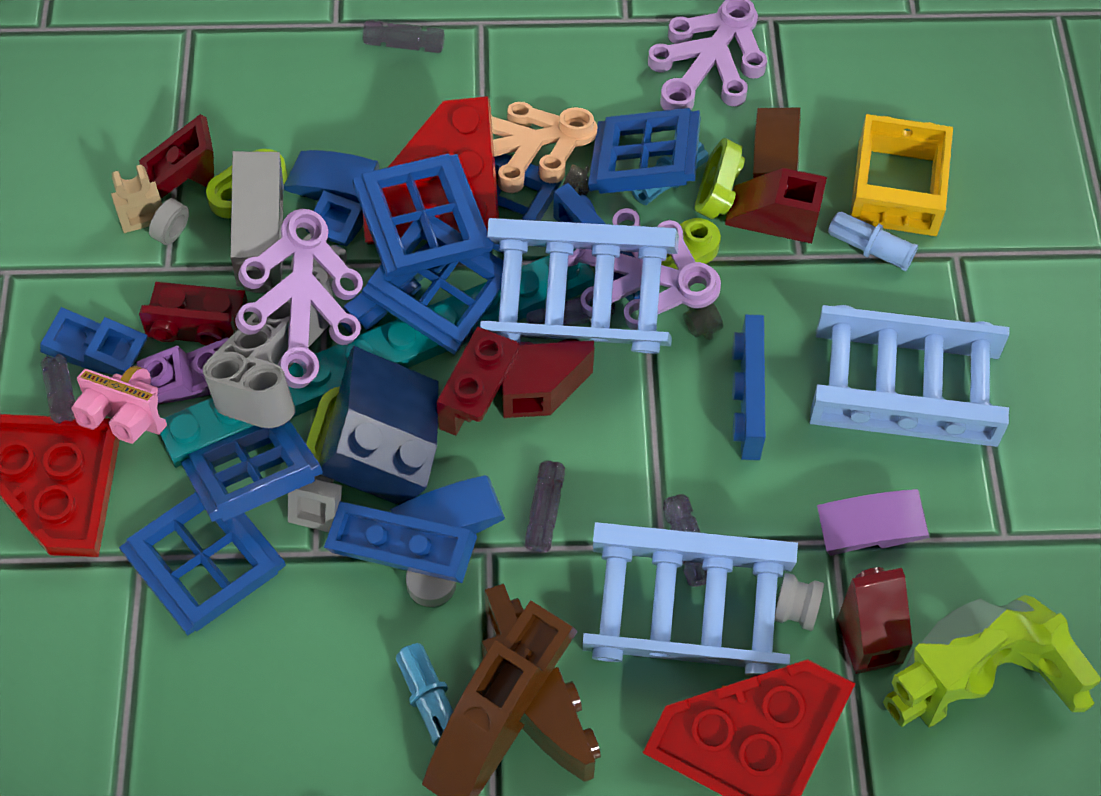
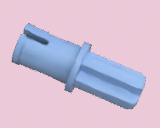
M838 212L833 217L828 229L830 236L863 250V256L868 258L871 254L901 268L905 272L909 268L919 246L882 230L883 225L881 224L875 227L844 212Z

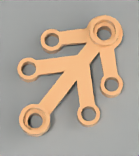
M514 102L508 106L507 121L491 115L493 134L502 136V138L493 140L494 156L515 152L508 164L501 166L498 170V187L508 193L522 190L526 169L540 148L551 143H556L549 155H545L540 159L539 177L547 183L562 181L565 177L566 161L574 148L589 144L596 138L598 127L592 113L586 109L574 107L564 110L558 116L532 108L530 104L525 102ZM535 124L543 128L535 130L529 127Z

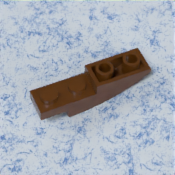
M504 583L485 589L486 612L495 637L482 641L483 659L495 640L500 643L504 641L524 611L518 598L510 600ZM556 667L544 682L520 719V722L524 724L522 729L547 755L561 767L585 782L594 778L595 759L601 758L599 745L591 728L583 730L576 712L582 711V705L573 681L565 683L559 667Z
M530 600L502 643L497 640L494 641L463 692L431 758L422 782L424 787L437 796H479L524 727L520 719L578 632L573 626Z

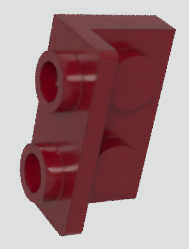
M155 282L150 304L141 306L139 316L145 334L148 335L147 337L161 342L180 340L199 342L207 346L227 337L230 338L238 330L235 318L240 308L247 304L248 300L245 290Z
M480 327L476 328L437 400L439 430L457 436L464 421L471 422L474 420L481 422L519 351V343L517 341Z

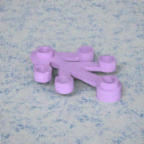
M725 0L717 13L692 18L675 17L670 21L668 38L674 44L653 45L649 49L648 66L655 72H666L671 69L674 61L697 58L683 78H673L663 84L660 104L664 110L684 108L692 110L695 101V90L714 64H716L723 82L722 101L729 106H740L745 102L748 86L738 74L728 44L735 36L743 53L741 72L746 77L754 79L763 76L767 64V57L759 50L752 33L757 24L758 14L750 0ZM681 29V30H684L685 32H678V31H676V30ZM717 30L712 37L691 41L693 33ZM661 56L665 57L666 59H657L656 57ZM754 62L759 65L754 66L750 65L749 63ZM730 90H736V91H739L740 93H735V94H734V93H731V92H729V91H730Z
M629 208L617 211L612 219L613 225H619L624 220H631L634 222L633 226H641L638 213ZM672 220L660 223L657 227L677 229L679 245L678 254H671L677 269L661 265L660 285L668 287V289L659 293L658 314L682 303L691 308H703L712 304L718 298L721 291V281L718 273L707 264L695 262L684 242L683 230L679 223ZM576 249L573 255L568 256V267L574 266L579 262L596 266V257L592 256L591 249ZM632 252L634 257L620 253V257L615 258L614 272L625 276L613 281L612 303L641 290L643 259L638 258L639 252ZM695 283H701L706 286L704 290L698 292L689 289ZM594 286L584 290L580 299L583 312L591 318L592 307L587 305V303L593 298ZM640 299L631 300L624 308L626 324L632 330H638V320L630 316L634 311L639 310Z
M298 209L288 214L281 225L282 238L258 257L246 259L238 272L239 280L245 287L257 289L264 285L271 269L293 254L292 273L255 303L244 304L235 318L236 326L241 332L248 335L256 334L263 328L267 318L291 299L288 350L280 358L278 366L284 371L288 386L292 388L307 386L319 371L318 359L308 349L311 304L330 324L329 333L336 343L348 345L358 337L361 331L358 319L351 314H347L312 274L314 258L333 278L332 290L338 298L343 300L354 298L363 286L361 275L357 271L349 269L326 243L328 227L325 220L318 213L309 209ZM300 227L306 228L311 234V239H300L296 234V229ZM249 266L257 267L262 273V278L257 280L251 279L246 273V268ZM349 278L352 280L354 290L347 291L343 289L340 285V279ZM245 312L255 313L259 318V324L254 326L248 325L243 319V314ZM344 322L349 324L352 328V335H342L338 330V323ZM290 363L301 365L304 371L303 376H292L289 373L288 365Z

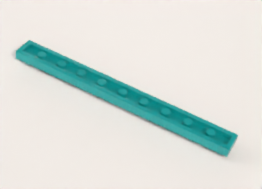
M550 255L521 267L517 321L546 309ZM579 262L574 266L568 267L565 300L577 296L587 288L594 286L595 274L588 264ZM487 282L463 292L475 299ZM501 292L464 344L470 341L476 328L480 327L481 321L499 322ZM451 296L427 307L456 325L469 306L455 296ZM397 319L359 335L348 345L337 344L315 354L319 362V371L316 377L303 388L289 387L295 405L293 417L318 407L322 396L327 391L340 387L350 350L353 346L406 368L448 350L402 320ZM294 363L288 369L289 373L294 377L303 376V368L298 363ZM209 398L164 417L163 419L166 420L167 426L160 433V437L174 467L177 468L182 465L181 461L189 458V453L255 425L220 414L215 408L213 399Z

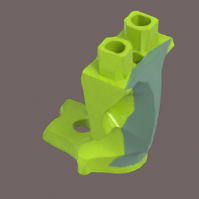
M1028 595L1020 596L1002 606L992 605L982 599H977L952 611L937 622L922 643H919L914 648L906 668L894 675L891 682L894 691L885 696L883 704L901 727L919 716L928 727H932L947 716V706L949 703L960 699L981 698L989 694L995 681L997 667L1003 663H1014L1028 670L1039 672L1071 712H1085L1095 704L1089 690L1101 682V677L1073 641L1067 619L1062 613L1056 614L1037 599Z

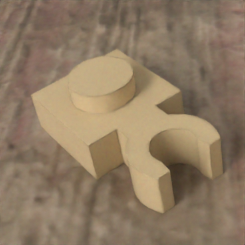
M143 165L136 166L138 174L130 180L122 179L119 171L112 173L116 192L111 193L124 233L149 227L156 211L162 205L156 183H150Z

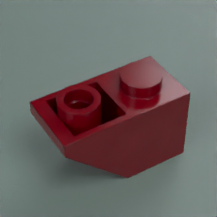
M781 168L737 184L733 189L736 192L735 200L727 213L725 225L812 244L827 177Z
M565 339L558 343L541 344L525 341L518 342L519 351L501 384L504 418L550 416L593 373L594 340L579 341L577 339Z
M881 567L870 568L860 572L851 580L837 617V622L855 674L903 664L913 645L906 579L902 567L888 571Z

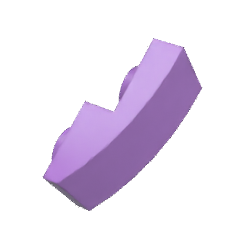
M227 337L189 353H186L177 345L136 361L138 367L147 369L150 373V385L158 388V404L211 395L203 374V366L229 338Z
M918 489L870 494L817 505L826 551L830 556L879 545L881 549L930 538Z

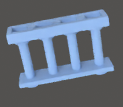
M489 218L487 237L494 244H500V251L504 252L499 322L481 321L480 328L520 342L521 337L559 340L577 339L579 341L594 340V342L632 344V352L649 354L660 353V346H671L672 337L670 333L656 331L661 261L666 260L667 254H678L679 234L676 228ZM528 246L546 247L545 253L550 254L545 324L517 323L522 254L527 253ZM574 249H591L592 256L596 257L591 327L563 326L568 256L573 255ZM620 251L639 252L638 258L643 259L638 330L610 328L615 258L620 257Z
M823 305L816 329V338L832 339L829 385L817 384L811 405L810 424L998 447L1009 425V407L993 406L990 403V358H1000L1009 337V327L996 326L984 321L971 323L854 309L847 305ZM850 342L878 345L876 391L852 389L848 386ZM897 347L925 350L923 397L902 395L895 392ZM943 353L971 356L970 403L945 400L942 397Z
M595 522L593 552L602 553V559L607 561L599 635L584 633L583 651H592V659L605 662H622L623 655L745 667V675L752 677L790 665V654L773 653L772 650L777 580L779 577H783V571L791 572L797 563L798 543ZM632 556L652 558V564L657 566L650 640L620 637L626 564L632 561ZM682 561L703 563L702 569L707 571L701 645L670 642L677 567H682ZM733 566L753 568V575L757 576L752 650L721 647L727 573L732 572Z

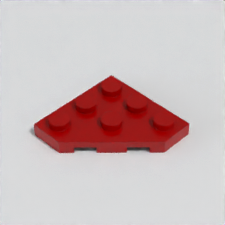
M488 96L442 101L388 167L444 154H457L488 232L489 218L499 219L490 99ZM439 176L415 181L425 209L449 204ZM406 183L382 188L392 217L416 212ZM453 212L435 216L460 232ZM363 213L365 243L374 244ZM413 221L396 225L400 238Z
M0 414V499L49 555L99 557L120 442L112 433L108 423L112 418H104L99 426L92 430L79 425L75 417Z
M806 659L665 706L643 754L722 796H802L856 683Z

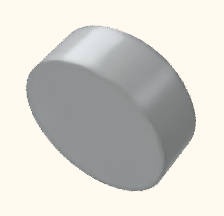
M173 198L166 200L158 208L149 227L150 237L164 245L173 243L187 224L189 217L188 207Z
M411 571L406 573L408 593L416 603L422 606H440L446 603L456 590V582Z

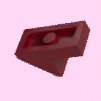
M199 114L139 160L140 165H143L146 169L150 183H156L160 199L188 178L205 187L214 178V152L207 117Z

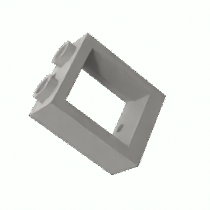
M233 151L231 262L237 287H245L238 277V272L243 262L250 257H258L282 238L284 184L280 152ZM283 261L270 270L269 277L263 286L257 289L247 287L244 289L253 293L269 292L272 287H275L283 280ZM249 266L246 268V273L251 279L257 280L262 278V273L257 267Z

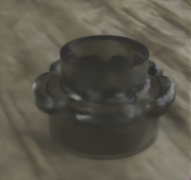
M572 163L562 186L569 183L579 195L587 196L590 190L588 185L589 176L587 175L589 166L586 165L583 169Z
M714 303L703 308L687 306L688 311L683 313L684 321L694 337L703 335L705 339L712 340V334L723 328L722 318Z

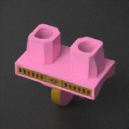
M132 366L123 375L116 373L112 378L84 369L77 377L82 394L71 409L79 425L94 430L106 416L112 419L108 423L112 433L119 440L131 444L145 431L160 435L167 426L166 420L160 418L158 414V388L150 385L151 378L147 369Z

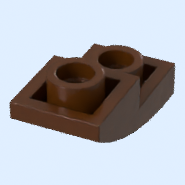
M801 107L757 109L753 179L781 168L798 171Z

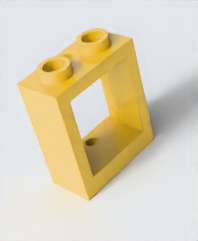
M866 114L858 146L850 215L875 227L881 224L884 229L937 237L946 211L953 127L937 125L931 122H917L889 116ZM871 151L932 160L930 194L867 184Z

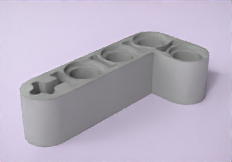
M313 267L312 274L335 299L328 273L320 267ZM291 299L267 318L265 325L258 333L248 335L238 329L203 366L206 383L215 408L220 414L262 428L279 427L287 423L295 414V405L284 371L278 366L280 358L288 350ZM312 304L310 306L308 348L330 325ZM253 313L246 323L251 326L258 325L259 318ZM290 363V364L288 365V369H289L294 363Z

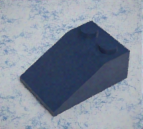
M353 346L350 350L319 459V464L323 471L320 475L397 505L418 496L427 488L437 448L439 381Z

